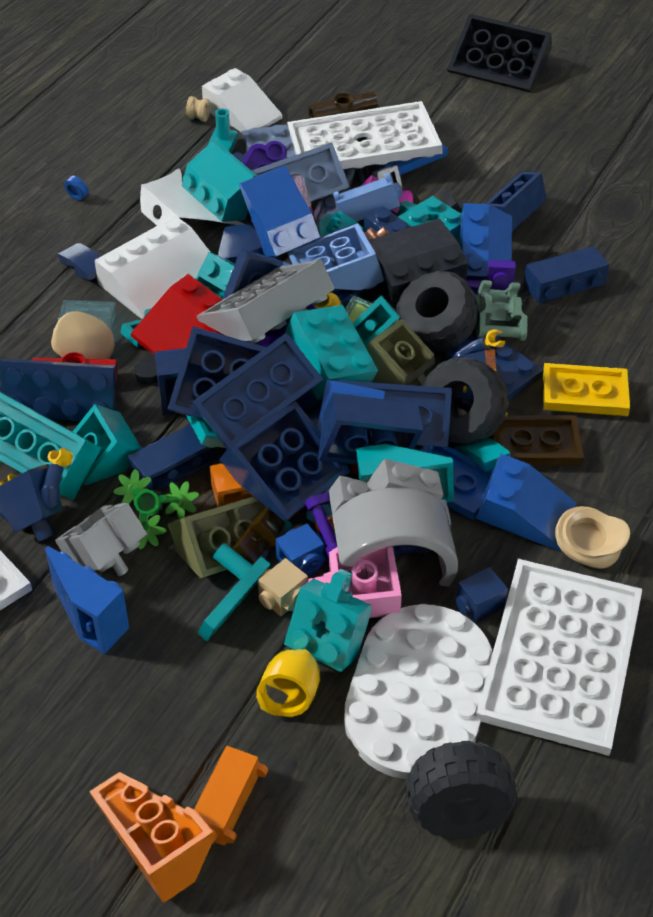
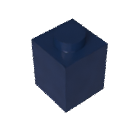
M489 567L458 582L457 607L461 613L467 614L476 623L505 608L508 588Z

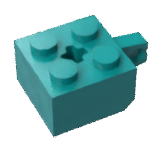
M434 196L418 205L407 200L400 203L398 217L408 225L413 227L440 218L460 245L461 213Z
M339 569L338 572L333 574L330 583H323L313 578L300 587L284 645L294 650L306 649L315 660L340 672L357 659L372 612L371 604L353 597V594L348 592L353 574L343 569Z

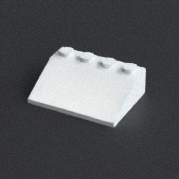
M174 216L94 260L97 281L102 288L143 319L145 310L152 308L169 287L186 274L196 278L210 251L189 225Z

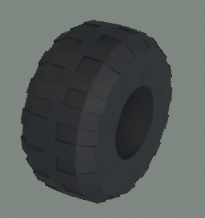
M436 271L421 275L420 278L413 280L402 292L396 311L400 316L398 321L403 319L431 352H443L460 345L472 334L478 322L479 305L474 292L463 278L453 272ZM447 305L440 315L428 318L434 309Z
M451 358L437 365L426 377L423 386L452 388L448 442L471 444L482 441L492 436L503 423L509 401L507 388L500 374L491 368L490 365L472 358ZM469 385L474 395L473 406L466 415L459 417L454 407L455 396L461 388Z
M481 742L444 743L442 746L434 747L415 761L406 778L407 799L413 820L430 834L447 839H466L476 835L480 836L492 829H496L502 825L504 820H507L517 801L516 785L510 763L502 753Z

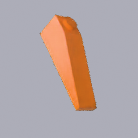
M120 772L89 791L163 903L196 881L215 838L213 831L196 810L188 806L184 809L175 804L172 798L166 795L161 797L149 791L148 786Z

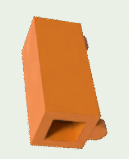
M227 745L194 808L213 831L215 838L212 844L215 842L223 846L227 842L234 843L237 834L232 830L258 776L265 777L269 770L266 765L259 763L257 756Z

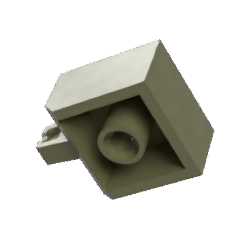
M403 319L371 340L366 346L369 355L378 369L373 379L376 383L423 386L426 381L424 374L435 364L434 354Z

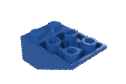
M47 546L45 552L53 587L79 639L105 655L129 629L123 589L116 582L107 581L98 576L89 566L83 567L76 563L67 553L63 551L58 552Z

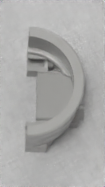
M384 459L367 482L343 476L337 478L329 490L339 560L342 565L352 567L365 555L381 548L395 545H417L438 553L443 574L439 584L447 587L451 585L458 571V559L450 528L452 523L447 502L441 499L443 497V490L438 471Z

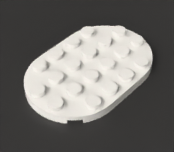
M420 604L401 608V612L389 613L371 629L365 640L350 685L344 713L348 739H351L353 745L359 751V756L371 767L386 775L406 779L415 761L420 756L426 754L428 750L449 742L471 741L475 743L481 723V718L476 717L493 653L488 639L473 621L460 612L449 608Z

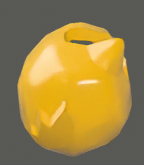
M306 649L285 650L277 654L269 662L257 688L256 697L260 708L274 716L293 717L305 712L313 702L320 682V669L315 658ZM266 684L283 691L288 696L285 703L274 702L267 694Z

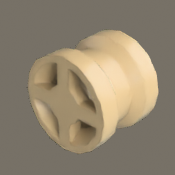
M190 96L186 105L187 119L193 120L198 118L200 121L206 122L210 113L209 99L197 100L196 97Z

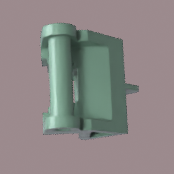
M483 280L478 289L479 295L475 294L479 305L478 322L474 328L476 337L482 338L490 330L496 329L503 331V333L497 335L499 337L518 338L519 341H525L527 337V315L522 312L521 298L517 297L520 283H511L506 290L490 289L492 281Z

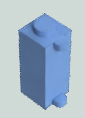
M390 173L385 174L383 179L340 194L338 191L333 192L338 211L341 210L343 214L353 218L356 222L364 219L365 215L382 206L388 210L400 207L399 197L403 196L399 183L393 182Z

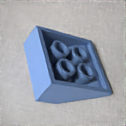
M358 223L287 251L292 264L321 259L335 289H371L384 281L376 253Z

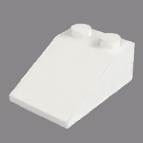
M236 68L229 70L227 73L202 86L203 98L210 101V113L215 116L216 110L227 109L229 111L230 126L240 132L252 128H265L282 119L281 112L254 80Z

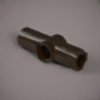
M374 91L353 96L348 93H338L334 96L333 100L308 106V114L310 118L375 109L378 108L377 95Z

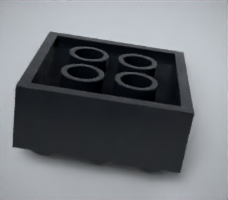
M440 218L368 240L376 253L384 278L383 283L392 304L399 302L402 292L413 280L420 278L421 275L436 271L453 272L467 281V260L458 241Z

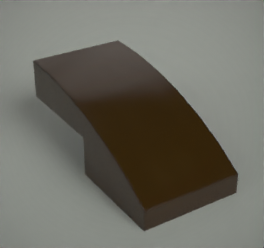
M266 507L243 533L233 547V550L254 565L260 557L266 559L271 549L276 546V539L285 535L292 524L288 519L286 521L282 520Z

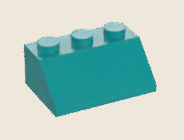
M212 141L187 164L182 187L221 222L245 220L248 212L239 183L254 178L257 175L217 141Z

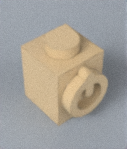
M285 558L274 568L266 570L258 580L260 602L265 608L274 610L280 616H283L289 610L293 612L300 587L308 583V576Z

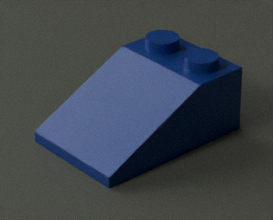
M285 165L239 183L265 256H278L321 238L313 215Z
M500 454L489 478L476 519L562 552L556 541V525L564 512L575 508L576 502L530 464Z

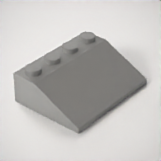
M321 259L281 266L196 317L198 321L226 336L256 343L266 337L265 332L268 330H276L286 325V319L291 317L294 312L307 310L306 307L311 303L315 305L326 300V294L335 288Z

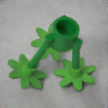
M137 469L133 470L130 479L124 475H119V480L124 486L116 488L114 493L125 495L122 503L130 504L133 499L136 510L140 512L139 522L147 535L139 540L140 545L138 548L140 550L145 547L147 540L152 545L158 546L159 542L155 535H161L166 532L165 528L156 526L160 520L159 515H155L148 521L149 516L158 512L161 503H171L166 509V514H171L177 510L179 519L185 517V509L193 513L197 511L190 501L198 498L199 493H188V481L182 484L180 490L175 483H170L169 486L172 494L158 496L155 492L144 488L151 482V478L146 477L139 480Z

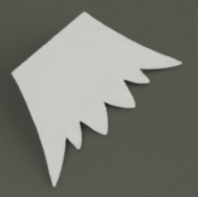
M179 168L163 178L141 184V212L157 226L174 216L179 219L191 218L221 222L182 187V173ZM155 205L161 207L162 216L160 219L153 215ZM239 221L222 222L233 225H246Z

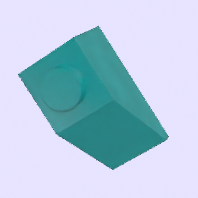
M380 296L353 322V325L366 347L371 340L394 325L400 316L384 297Z

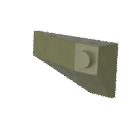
M253 496L168 523L177 553L200 578L227 570L213 558L214 554L223 543L233 549L243 533L266 506Z

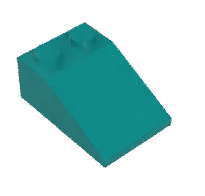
M389 444L356 448L359 480L367 482L384 459L438 471L443 490V497L441 499L446 500V502L454 501L452 458Z

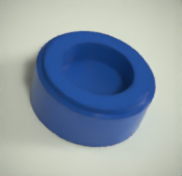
M70 176L64 182L66 192L75 200L81 201L89 193L84 181L77 176Z

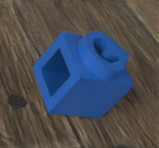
M305 524L297 529L288 531L285 535L276 539V558L279 562L286 558L309 576L315 573L325 562L324 549L326 545L323 537L318 532L315 533L308 524Z

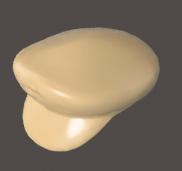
M74 311L66 313L58 320L53 330L51 345L54 352L61 357L70 352H78L83 354L86 359H110L115 347V340L111 329L103 321L87 313Z
M580 506L571 508L561 515L556 525L555 536L558 546L569 558L583 565L602 569L612 566L619 559L621 550L626 546L630 538V528L624 520L608 516L594 508Z

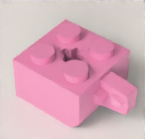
M393 546L381 548L365 555L352 567L340 563L338 547L329 552L330 572L314 579L323 583H330L333 574L338 572L339 569H343L353 574L348 592L352 593L353 597L371 604L372 612L370 618L385 617L389 613L401 612L402 595Z

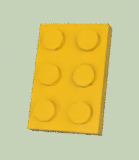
M544 363V410L628 416L630 400L627 369Z

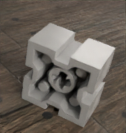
M121 503L114 507L113 505L102 506L85 518L84 522L74 526L55 541L61 551L67 553L73 561L81 566H89L93 570H99L100 572L113 567L116 574L122 576L128 571V567L122 560L119 552L123 551L124 554H127L140 545L139 540L147 535L129 504Z

